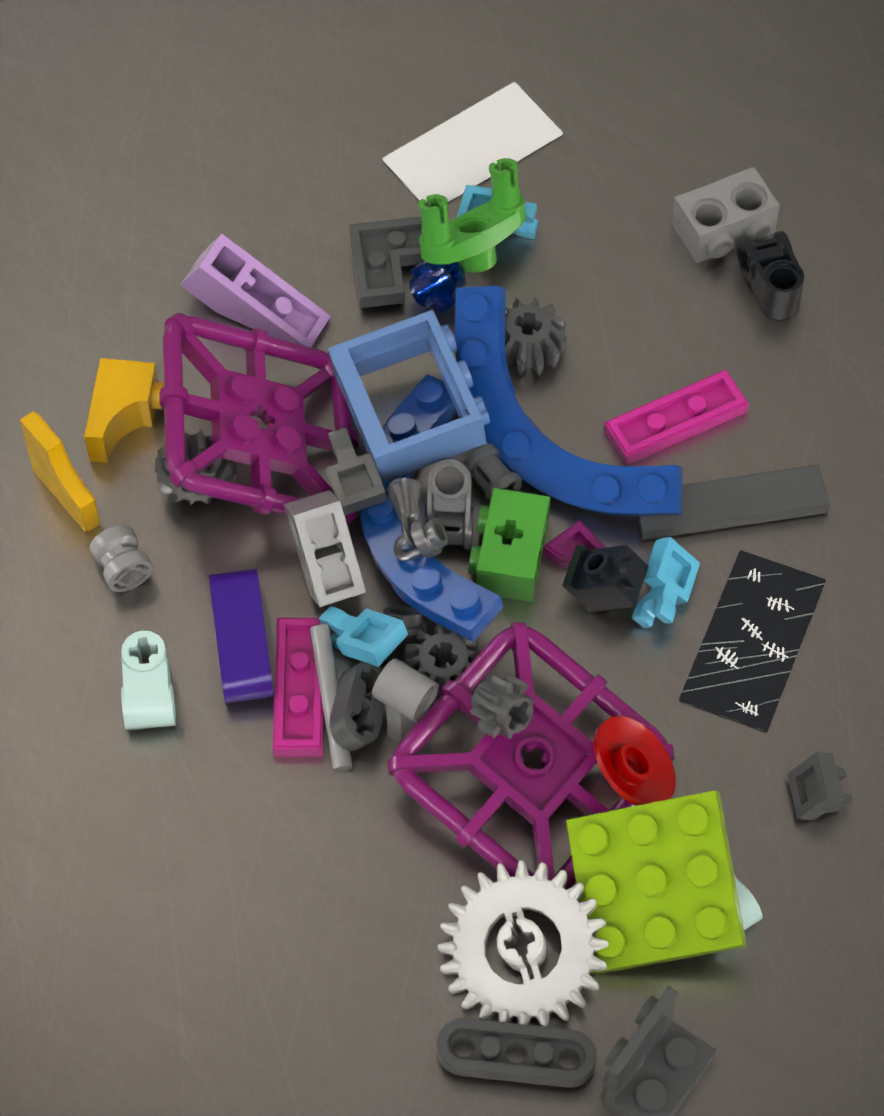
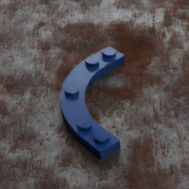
M501 286L456 288V362L462 360L466 362L474 385L469 388L473 399L479 396L483 399L490 418V423L484 425L486 442L496 446L500 453L499 458L511 470L518 473L523 480L539 491L587 511L615 516H682L683 468L679 465L613 466L596 463L565 451L536 426L518 403L508 371L505 354L506 289Z
M426 374L399 404L382 427L389 444L446 424L452 420L457 411L444 382ZM416 470L396 478L407 477L414 479ZM396 478L383 482L387 501L360 510L364 536L377 568H380L386 579L393 585L394 591L417 612L464 638L475 642L502 610L503 605L500 596L458 575L434 557L425 558L424 556H419L410 561H400L394 555L393 547L396 540L403 534V529L387 491L390 482ZM408 542L402 545L403 552L415 549Z

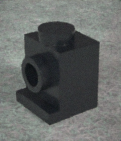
M584 544L576 545L562 586L589 612L635 607L649 566L628 545L591 550Z

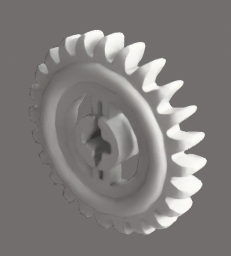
M520 860L515 877H510L504 865L498 864L497 881L494 883L484 873L479 872L478 880L481 891L477 893L467 886H462L461 891L468 904L466 906L454 903L448 904L449 910L458 918V922H443L440 924L442 931L452 936L453 941L441 943L437 946V949L443 954L454 957L453 960L441 965L440 970L446 975H459L449 985V991L453 994L469 991L461 1006L464 1010H471L482 1004L479 1020L489 1021L497 1013L499 1014V1022L511 1023L514 1018H517L519 1024L531 1025L532 1018H537L541 1026L550 1027V1013L555 1012L563 1021H568L570 1016L566 1004L571 1002L584 1008L586 1001L579 991L582 988L594 991L599 989V984L589 975L590 971H604L607 968L606 963L596 958L594 953H597V950L608 947L609 942L593 936L599 929L606 926V921L602 918L588 919L597 908V901L590 899L582 903L578 902L584 892V885L581 882L565 890L567 874L564 870H560L552 881H549L548 868L544 862L539 864L534 876H529L525 862ZM523 910H532L544 914L555 923L561 936L562 950L558 963L548 976L543 979L539 967L546 960L548 944L540 928L533 921L525 919ZM515 915H517L516 922L522 933L526 935L529 941H534L527 945L528 954H526L534 975L533 979L530 978L527 964L522 956H519L515 949H510L517 945L516 937L518 936V931L513 918ZM504 916L507 922L499 930L497 949L504 961L513 970L521 972L524 982L521 985L503 980L493 972L487 960L486 943L490 930Z

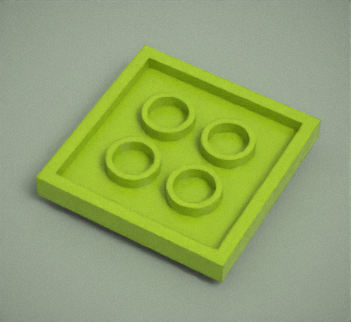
M713 790L566 820L576 883L581 882L584 885V892L579 899V903L595 899L597 901V908L588 919L602 918L606 921V926L599 929L593 936L609 942L608 947L597 950V953H594L596 958L606 963L607 968L604 971H590L591 974L598 975L747 947L721 796L718 791Z

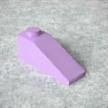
M222 233L202 252L180 285L220 315L252 329L266 330L270 337L307 347H312L331 317Z

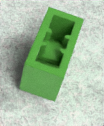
M493 488L490 506L481 505L477 533L484 534L482 545H473L470 555L468 574L476 575V584L492 591L501 598L533 603L549 523V496Z

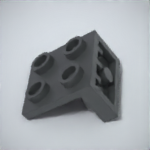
M670 986L666 988L659 999L653 995L648 998L635 1019V1023L639 1027L629 1041L621 1037L605 1061V1065L609 1069L602 1080V1083L607 1085L604 1105L620 1116H675L716 1056L717 1050L673 1021L678 991Z

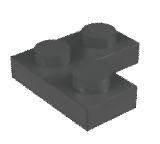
M421 217L349 224L360 308L405 303V289L401 266L429 263L421 258L420 253Z

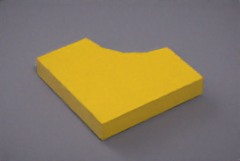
M32 411L21 418L20 423L32 470L83 531L88 533L100 525L96 500L74 469L65 451L63 442L38 413Z

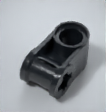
M779 231L774 233L773 238L751 244L747 240L739 242L737 245V256L740 269L745 279L749 282L764 314L777 320H786L795 316L801 304L804 272L793 253L786 233Z

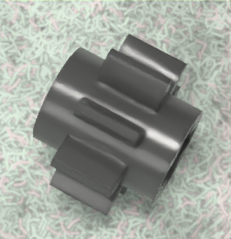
M496 673L493 674L492 679L482 682L473 693L472 709L470 710V714L480 719L477 729L493 738L501 734L508 739H511L513 734L523 731L530 723L534 710V699L524 694L528 684L512 675L505 679Z

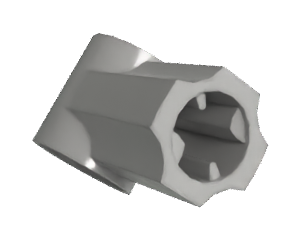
M397 658L392 659L379 674L372 690V696L384 704V717L387 722L388 736L399 743L431 708L438 694L439 684Z

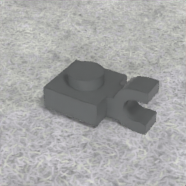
M346 427L328 433L332 445L331 449L337 464L326 467L325 470L333 494L341 502L344 516L386 502V492L371 452L357 457Z

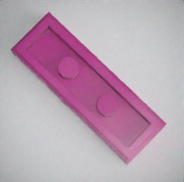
M725 369L604 422L603 431L625 466L747 413L749 403Z
M319 617L277 618L273 757H323L324 712L310 634L312 626L321 624L318 619Z

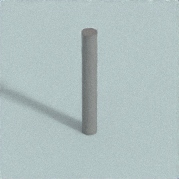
M319 624L310 628L333 771L340 772L352 769L353 764L351 752L341 748L335 742L329 727L339 681L329 625Z

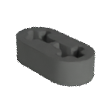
M360 662L344 671L340 677L329 727L335 742L345 750L355 751L372 743L379 735L384 715V704L372 696V690L379 674L383 670L380 666L377 667Z

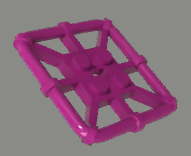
M176 313L169 317L164 323V387L159 392V403L165 412L166 462L171 473L168 479L176 488L182 486L184 489L197 494L252 506L254 512L269 515L272 511L286 514L284 504L301 499L276 493V489L271 487V470L291 475L309 496L328 490L333 493L328 483L307 461L306 445L332 451L328 433L334 430L306 424L303 400L331 381L334 429L336 431L346 427L354 451L359 447L358 433L353 430L351 413L334 376L329 353L270 337L266 330L258 328L248 331L199 317L186 316L182 313ZM197 337L245 349L247 375L225 369ZM182 353L209 382L211 399L188 394V390L183 387ZM265 355L320 369V371L297 387L266 380ZM184 415L212 421V446L192 460L186 461ZM254 415L260 418L266 427L264 429L260 428L258 421L250 416ZM220 458L251 465L252 487L198 473ZM357 512L345 515L347 526L357 518Z
M512 622L510 628H506L497 634L455 681H447L440 689L441 697L399 742L393 753V758H390L387 762L389 775L395 776L397 783L408 795L456 834L455 841L463 848L469 845L496 869L498 864L504 865L510 877H515L519 861L481 830L501 805L506 802L532 824L537 869L539 864L544 862L548 868L549 881H552L560 870H564L567 874L565 890H568L576 882L572 855L555 874L548 819L565 799L569 800L587 816L635 806L623 797H620L609 810L579 785L594 765L598 763L595 757L594 743L572 725L574 721L593 701L611 717L625 716L640 722L660 740L668 752L671 761L675 759L673 745L668 744L658 729L606 687L608 681L599 674L596 677L591 675L546 636L531 627H527L525 622ZM511 649L514 656L516 678L528 684L524 694L534 699L533 716L528 726L523 731L513 734L511 739L501 734H498L495 738L486 734L471 752L416 755L456 709L463 711L478 724L480 719L470 714L473 696L470 693ZM529 649L581 691V694L562 715L557 713L534 693ZM537 748L543 753L540 762L545 767L540 770L535 767L527 768L523 764L524 757L520 754V751L524 749L531 753ZM469 771L494 793L470 820L416 773ZM528 869L529 876H534V874Z

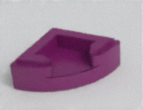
M579 520L543 546V555L551 562L568 568L576 545L584 544L589 550L606 547Z

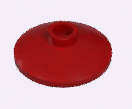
M613 716L601 723L594 735V752L599 768L611 787L621 797L635 806L671 799L676 787L675 770L670 756L660 740L646 726L629 717Z

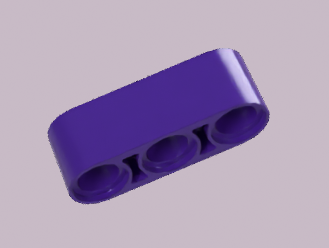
M257 568L210 574L209 582L225 704L274 697Z

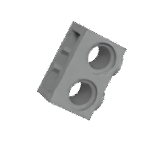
M751 167L676 196L674 198L672 226L695 262L699 263L709 258H720L726 255L732 249L737 248L738 243L747 240L749 243L763 241L775 233L780 205L756 168Z
M328 490L284 504L308 591L318 606L322 607L366 593L340 500Z

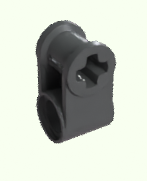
M454 458L441 460L430 471L424 518L429 520L436 518L443 526L459 527V530L445 529L448 537L447 545H462L464 550H472V476L468 466L461 460ZM449 466L460 470L464 477V484L461 490L451 494L442 491L437 485L436 480L438 472L444 467Z

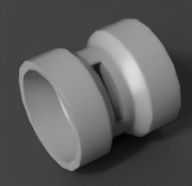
M116 525L103 530L96 535L89 546L90 553L95 562L100 566H104L103 577L109 589L114 592H125L138 587L150 577L153 571L152 564L147 555L137 549L139 545L138 538L133 529L128 525Z

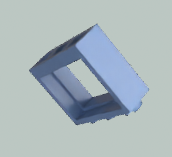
M433 310L327 348L336 381L367 453L371 452L382 483L487 444L484 425L490 423V418L481 396L473 399L469 388L474 385L468 366L464 360L456 362L452 353L457 351L453 334L449 330L448 324L440 327ZM430 351L459 419L389 444L360 377Z

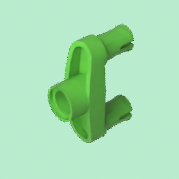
M502 158L496 160L497 164L492 162L489 165L492 185V197L489 202L451 221L448 218V200L445 196L433 194L426 196V200L422 198L418 202L422 223V234L419 237L421 258L424 261L433 264L457 262L458 268L472 273L486 271L496 264L495 246L517 230L526 219L525 199L520 194L517 172L518 163L515 160Z

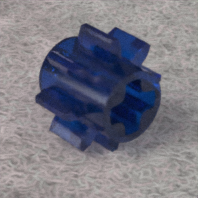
M421 260L416 267L411 269L414 278L410 280L409 287L413 298L420 306L428 309L436 305L438 311L443 313L456 305V288L465 286L466 277L463 269L457 262L433 264Z

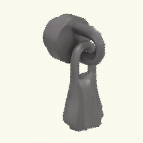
M407 477L396 478L390 482L387 488L388 497L401 521L403 534L396 540L393 547L394 555L400 561H410L419 556L431 558L440 554L442 547L448 544L447 533L442 523L436 518L432 520L428 518L418 520L420 514L419 501L421 499L419 491L420 482ZM408 542L415 549L403 552L402 545Z

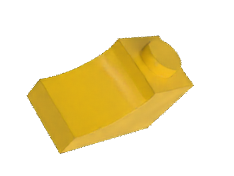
M100 358L84 434L90 462L108 463L114 447L125 435L143 426L153 427L156 409L163 410L159 403V392L164 387V382H159L156 363Z

